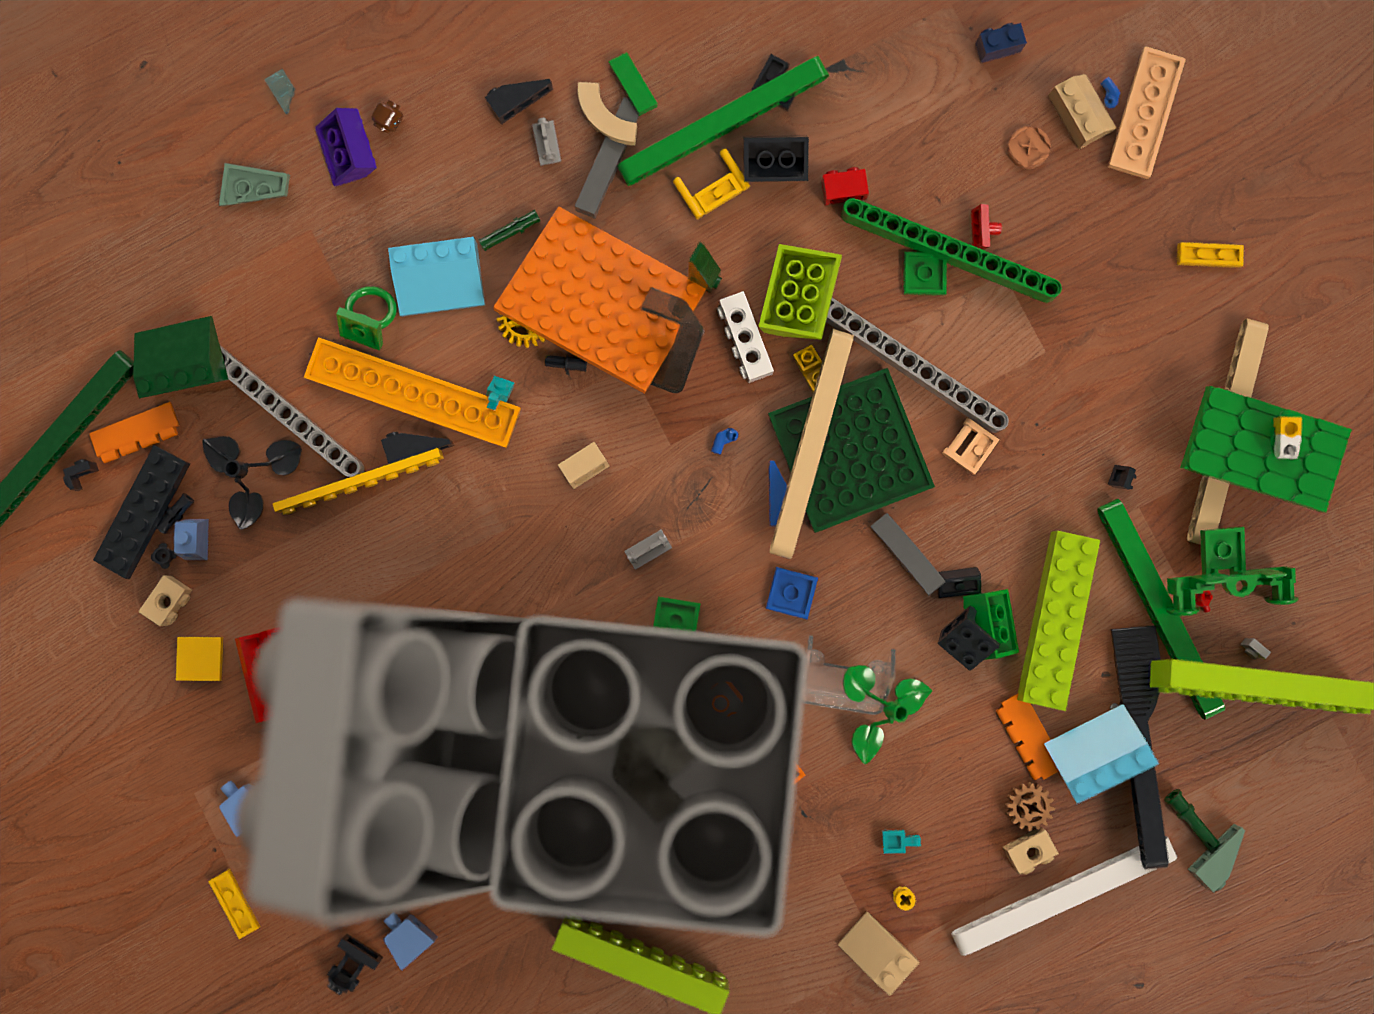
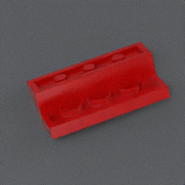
M279 627L235 638L255 723L267 721L269 715V706L262 699L256 685L255 665L263 645L272 635L279 631Z

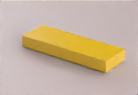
M1180 242L1177 249V265L1241 268L1243 266L1244 245Z
M230 869L208 881L238 939L261 927Z

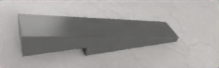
M624 97L615 116L624 121L637 123L639 115L630 100ZM606 136L575 204L577 212L596 219L610 182L612 183L618 169L617 166L624 155L627 147L626 144L612 141Z

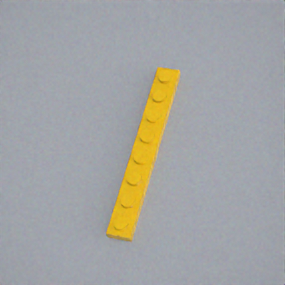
M436 448L272 503L275 512L288 515L296 512L295 508L315 506L318 500L330 501L337 498L336 494L342 492L345 494L358 491L357 487L363 485L366 488L377 485L378 480L384 478L386 481L398 478L399 473L406 471V474L418 471V467L427 465V467L437 465L439 460L444 459L442 451Z

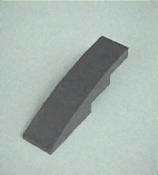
M888 513L871 525V529L884 542L886 548L895 556L901 566L928 596L945 583V580Z

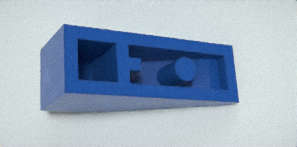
M769 461V527H776L787 484L775 461Z

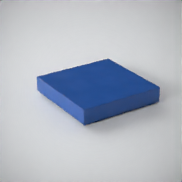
M776 567L765 609L808 620L818 578Z

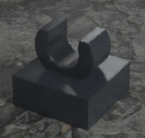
M1114 465L1107 485L1113 488L1133 489L1131 483L1133 478H1137L1135 474L1136 469L1129 466Z

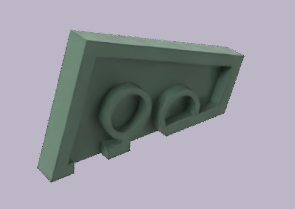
M225 163L219 206L223 207L285 197L288 194L290 175Z

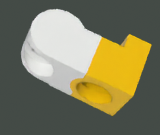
M1273 418V427H1275L1274 453L1276 458L1296 459L1298 457L1301 444L1302 418Z

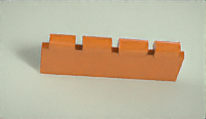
M168 402L91 432L89 435L97 457H101L104 463H108L120 458L117 450L120 451L122 456L140 450L137 442L140 443L142 448H146L160 442L158 434H160L163 441L177 436L176 427L179 424L172 404Z
M1017 693L1001 702L1002 707L997 709L996 713L1002 724L1011 721L1012 724L1005 727L1013 744L1022 741L1021 744L1016 746V749L1023 762L1033 761L1026 766L1033 780H1037L1040 777L1042 780H1045L1059 772L1044 743L1051 739L1031 703L1017 700L1019 694Z

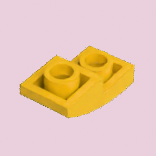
M810 345L793 354L807 384L814 393L822 360L814 347Z

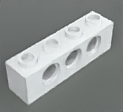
M744 291L719 300L720 307H717L720 319H725L727 326L724 327L727 338H732L734 343L732 347L735 359H740L742 366L739 369L742 378H747L748 383L772 375L774 370ZM739 314L743 320L740 323H734L731 320V316ZM743 333L747 334L750 337V341L742 343L739 341L738 336ZM753 353L757 356L758 360L750 363L746 360V355Z

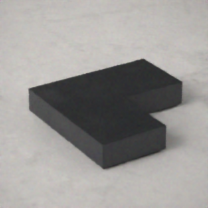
M771 54L751 91L784 74L790 63ZM794 94L785 103L780 101L778 107L788 112L795 99Z

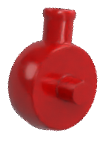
M1210 590L1195 594V604L1202 607L1203 612H1210L1209 604L1213 599Z

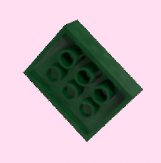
M213 316L134 333L133 378L139 399L229 380Z

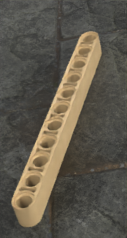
M1248 318L1243 320L1239 329L1225 390L1245 397L1252 396L1268 333V324ZM1202 475L1187 535L1189 542L1201 545L1200 530L1217 529L1219 527L1229 483Z
M832 329L770 545L769 553L788 559H791L793 556L854 338L852 334Z

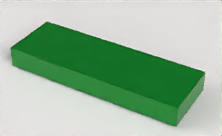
M627 52L609 61L611 70L639 116L658 107L657 101Z

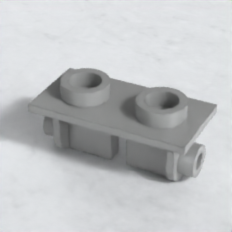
M546 118L538 119V123L532 125L540 165L561 162L553 120L546 121Z
M659 530L624 552L636 570L672 547L663 531Z

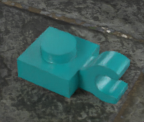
M494 376L486 392V396H489L487 408L496 410L500 400L507 402L514 388V382Z
M882 830L884 854L906 853V846H921V837L919 835L905 836V830Z

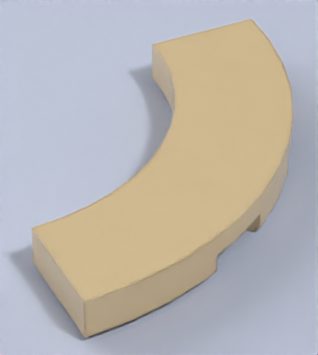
M578 82L580 105L592 127L609 137L612 141L635 146L637 123L624 121L607 110L600 98L599 83Z

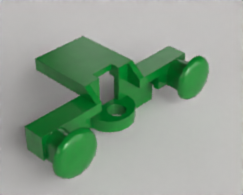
M1240 526L1200 530L1202 575L1167 578V593L1173 595V607L1166 608V612L1175 616L1197 614L1200 608L1195 606V594L1203 593V591L1215 590V584L1220 583L1226 593L1236 597L1249 595L1254 591L1256 585L1272 586V596L1264 597V600L1273 605L1294 604L1299 599V597L1294 596V583H1296L1295 568L1280 566L1246 570L1245 527ZM1229 569V575L1218 573V570ZM1240 580L1243 586L1240 591H1237L1236 584Z

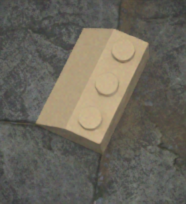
M1086 74L1073 76L1056 85L1048 95L1079 149L1117 129Z

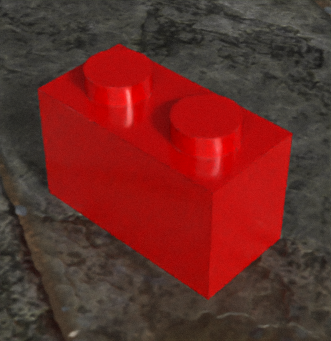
M853 167L845 172L831 170L822 176L821 184L825 205L845 203L851 198L866 200L869 195L865 169Z

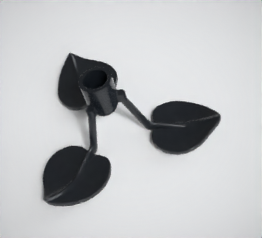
M221 436L202 440L204 453L210 466L218 472L225 473L228 477L235 478V482L245 490V492L240 491L233 494L228 504L229 513L239 529H245L253 525L261 516L264 508L262 496L256 492L250 493L249 488L241 481L247 475L248 468L272 465V470L276 474L289 475L299 465L302 448L298 443L281 440L274 442L266 450V456L270 461L244 463L236 461L239 457L240 449L238 443L233 438Z

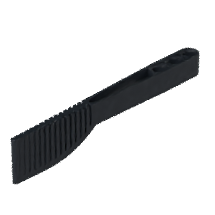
M1152 625L1111 629L1120 703L1125 706L1153 753L1148 720L1156 707L1160 694L1158 688L1150 687L1151 661L1161 660L1156 627ZM1154 766L1130 778L1140 858L1144 869L1167 868L1169 866L1161 802Z

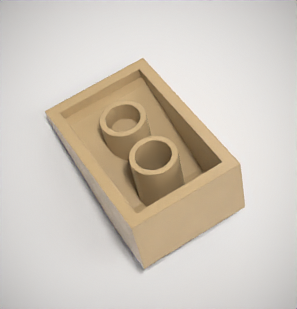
M867 911L838 943L855 963L889 996L920 963L911 951Z

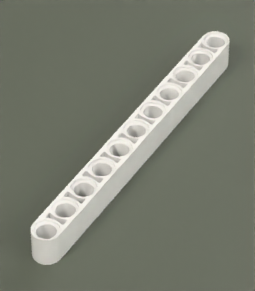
M1165 836L1169 863L1177 859V856L1168 836ZM1138 846L954 930L951 935L960 955H968L1155 869L1143 868Z

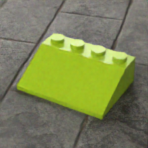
M779 244L759 323V328L763 333L783 337L822 339L842 255Z

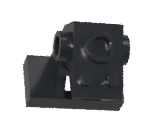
M346 934L337 945L346 952L339 965L334 964L326 975L329 977L327 979L329 983L327 987L338 995L342 993L347 994L348 991L353 992L360 982L357 977L365 965L375 970L384 958L349 934ZM349 958L359 964L354 974L343 968Z

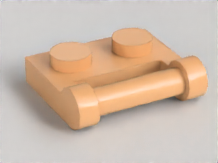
M966 418L963 428L949 448L946 447L942 454L972 475H975L999 439L971 419ZM971 430L977 433L961 456L955 453Z

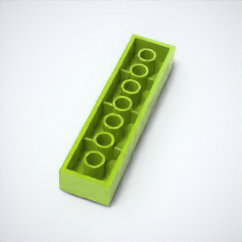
M1062 531L1051 532L1017 700L1066 711L1100 540Z
M565 915L552 950L710 1014H721L730 992L728 979H725L726 976L717 971L713 973L708 972L704 966L693 963V965L684 962L685 959L677 955L668 956L658 947L653 946L651 949L643 946L644 943L638 939H626L622 933L611 930V932L606 931L602 925L595 922L586 923L582 921L583 918L580 916Z

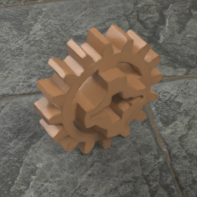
M1032 782L1028 783V787L1021 783L1020 790L1013 788L1015 794H1008L1007 796L1011 799V802L1005 803V806L1011 808V810L1006 813L1008 816H1014L1011 822L1014 824L1018 823L1020 829H1023L1026 825V830L1032 831V826L1040 830L1041 823L1047 826L1046 819L1053 818L1049 812L1055 810L1054 807L1050 806L1054 799L1047 797L1050 792L1046 789L1042 791L1043 786L1039 784L1034 788ZM1029 793L1028 796L1021 798L1023 794ZM1041 799H1042L1043 805H1044L1043 809H1042L1041 804H1040ZM1023 803L1032 804L1037 811L1028 809ZM1017 805L1019 806V809H1020L1019 815H1018L1017 809H1016V806H1017Z

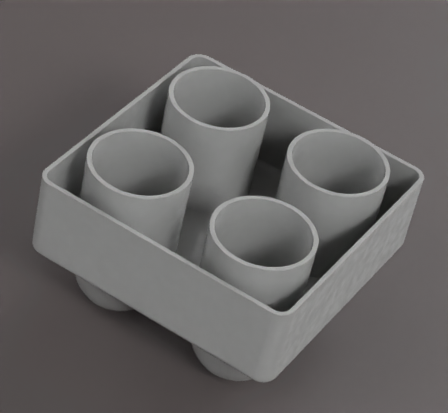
M293 599L286 603L281 612L279 631L272 635L263 645L255 665L256 685L262 699L269 706L261 777L245 792L237 812L239 838L245 849L251 854L247 894L249 900L254 905L324 924H335L491 890L519 634L521 626L528 620L527 618L457 610Z
M550 616L532 617L526 620L521 626L519 634L491 885V896L498 906L507 909L759 936L774 934L779 929L782 921L807 657L804 650L800 646L788 641ZM725 681L731 682L743 696V702L740 701ZM717 695H724L729 700V707L724 712H717L712 707V700ZM718 697L714 702V706L718 710H723L727 706V701L723 697ZM737 712L736 714H732L729 717H727L729 713Z

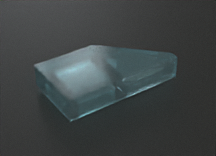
M281 69L264 80L283 111L288 114L295 87L285 71Z

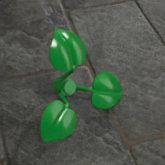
M864 665L850 666L845 671L843 689L846 696L854 702H861L868 695L884 705L883 711L888 718L873 722L871 726L866 724L860 725L854 731L851 740L852 747L863 764L869 763L882 746L884 732L876 726L886 723L893 724L894 721L904 722L908 715L916 713L922 707L926 698L932 693V689L929 686L915 679H904L895 688V695L898 699L895 702H887L869 692L873 689L876 681L872 669Z

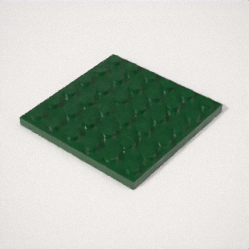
M888 368L840 386L805 510L814 533L935 487ZM812 397L768 413L790 473Z

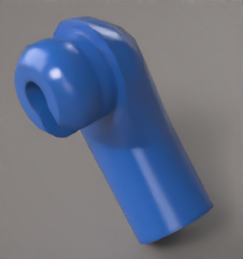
M1107 77L1100 84L1106 91L1104 105L1112 109L1118 104L1120 91L1110 77Z
M733 428L718 432L711 452L721 455L724 444L738 439V432Z

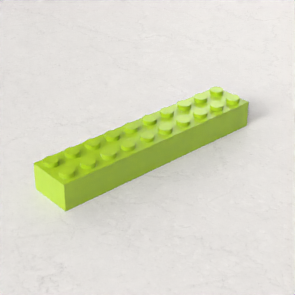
M1180 660L1151 661L1150 687L1158 688L1160 693H1179V695L1187 696L1200 695V697L1204 698L1216 697L1222 700H1241V702L1250 703L1262 702V704L1267 705L1279 704L1285 707L1297 706L1303 709H1323V711L1330 712L1342 711L1347 714H1371V710H1374V683Z

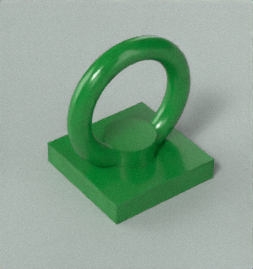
M373 286L362 287L351 293L346 300L345 307H339L336 313L340 337L380 351L383 346L381 329L386 328L392 323L397 312L396 302L392 295L382 288ZM376 295L386 301L388 312L382 320L377 321L364 314L353 312L355 302L363 296Z

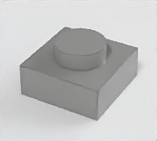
M1245 638L1240 644L1246 649L1245 653L1253 659H1266L1271 653L1254 638Z

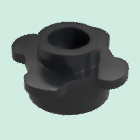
M166 543L159 544L158 548L151 554V560L160 564L163 569L169 568L170 562L177 558L174 550L169 549Z

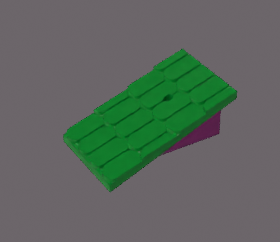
M1206 386L1180 468L1311 510L1326 513L1352 429L1290 409H1284L1248 396L1245 397L1222 388ZM1273 418H1302L1301 444L1299 455L1296 459H1280L1275 457V427H1273Z

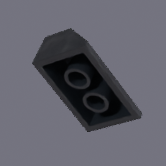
M807 135L743 136L744 182L808 181L809 137Z

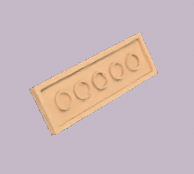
M1146 46L1143 48L1108 163L1109 168L1144 179L1151 177L1185 58Z

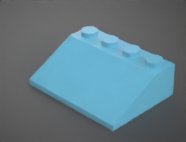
M474 237L388 248L390 268L400 316L485 305L478 246Z
M1123 704L1044 743L1077 804L1159 764Z

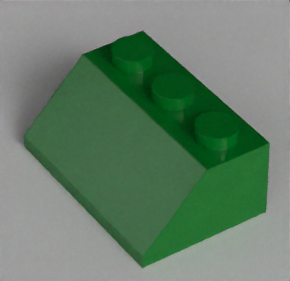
M1004 589L963 596L964 610L970 605L977 610L976 624L1000 644L999 648L985 660L998 659L1019 653L1009 590Z

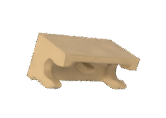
M595 442L558 464L570 485L575 489L608 468L609 464Z

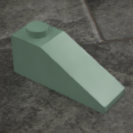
M1233 824L1218 839L1220 841L1218 847L1210 851L1207 849L1188 868L1193 876L1213 893L1222 889L1226 884L1225 881L1230 877L1245 833L1242 827Z

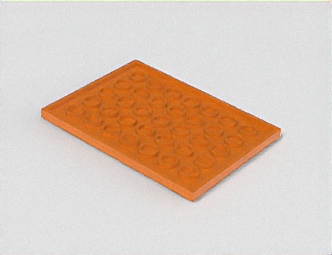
M558 206L494 305V311L645 394L706 292V289L689 280L685 275Z

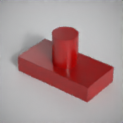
M980 204L971 210L972 246L985 250L990 247V235H1000L1002 225L999 222H989V204Z

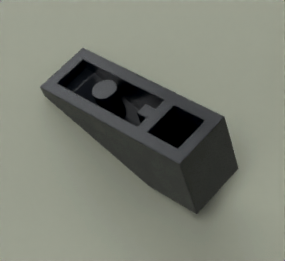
M550 79L502 85L499 88L491 89L487 96H485V100L502 125L553 91V85Z
M398 431L387 434L386 438L381 440L389 464L436 448L444 450L454 446L453 442L449 439L406 433L399 434Z

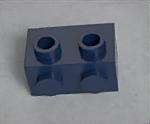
M1007 23L999 29L993 30V28L982 31L975 42L980 63L1021 53L1027 41L1021 23Z

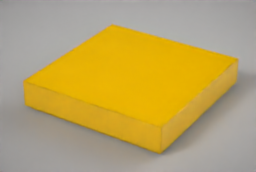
M177 637L176 680L222 681L223 637Z

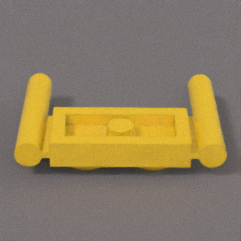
M722 149L720 155L732 173L722 177L696 193L693 197L680 177H676L673 180L674 185L696 219L708 214L750 187L748 182H744V175L727 149Z

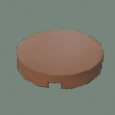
M1030 126L1017 129L1010 137L1007 145L1011 161L1023 169H1034L1040 166L1048 158L1051 147L1047 134L1040 128Z

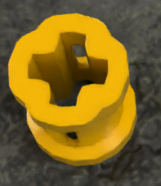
M899 886L893 891V900L900 909L910 910L914 907L916 902L915 896L909 888ZM904 895L908 900L904 902L900 896Z

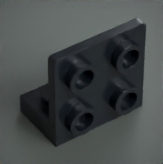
M971 605L941 630L937 643L969 671L973 670L1000 646L999 642L976 624L977 610Z

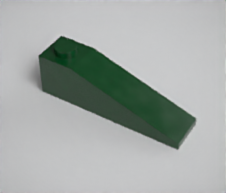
M699 241L689 259L688 279L711 293L712 289H717L722 281L720 277L721 269L704 243Z

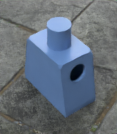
M185 519L175 523L174 553L184 560H208L209 519Z
M231 780L221 787L222 792L228 799L219 807L233 833L238 837V807L251 784H246L238 789Z
M393 912L384 920L392 930L386 935L384 941L401 970L437 939L435 933L411 914L402 921Z

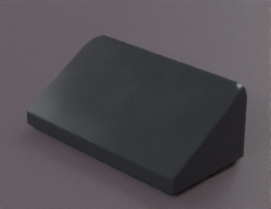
M977 567L938 572L945 580V583L937 589L938 598L981 593V573Z

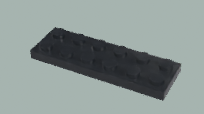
M153 445L93 561L124 579L130 580L184 478L190 463Z

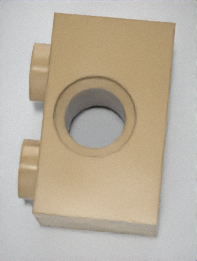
M163 575L139 610V613L159 626L171 625L177 619V612L180 607L188 603L190 599L189 594L192 589L172 576ZM167 596L171 600L168 608L164 605V600Z
M1040 827V830L1035 829L1003 846L1014 870L1024 875L1034 871V867L1040 863L1047 864L1051 862L1054 856L1058 854L1047 831ZM1035 847L1036 852L1034 856L1027 857L1028 849Z

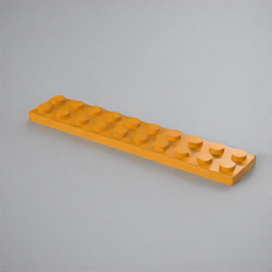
M319 337L304 375L305 379L506 449L521 411L520 407L501 400L496 410L487 408L489 396Z

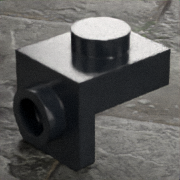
M81 459L75 461L74 466L63 469L65 485L70 490H82L79 478L99 471L97 463Z

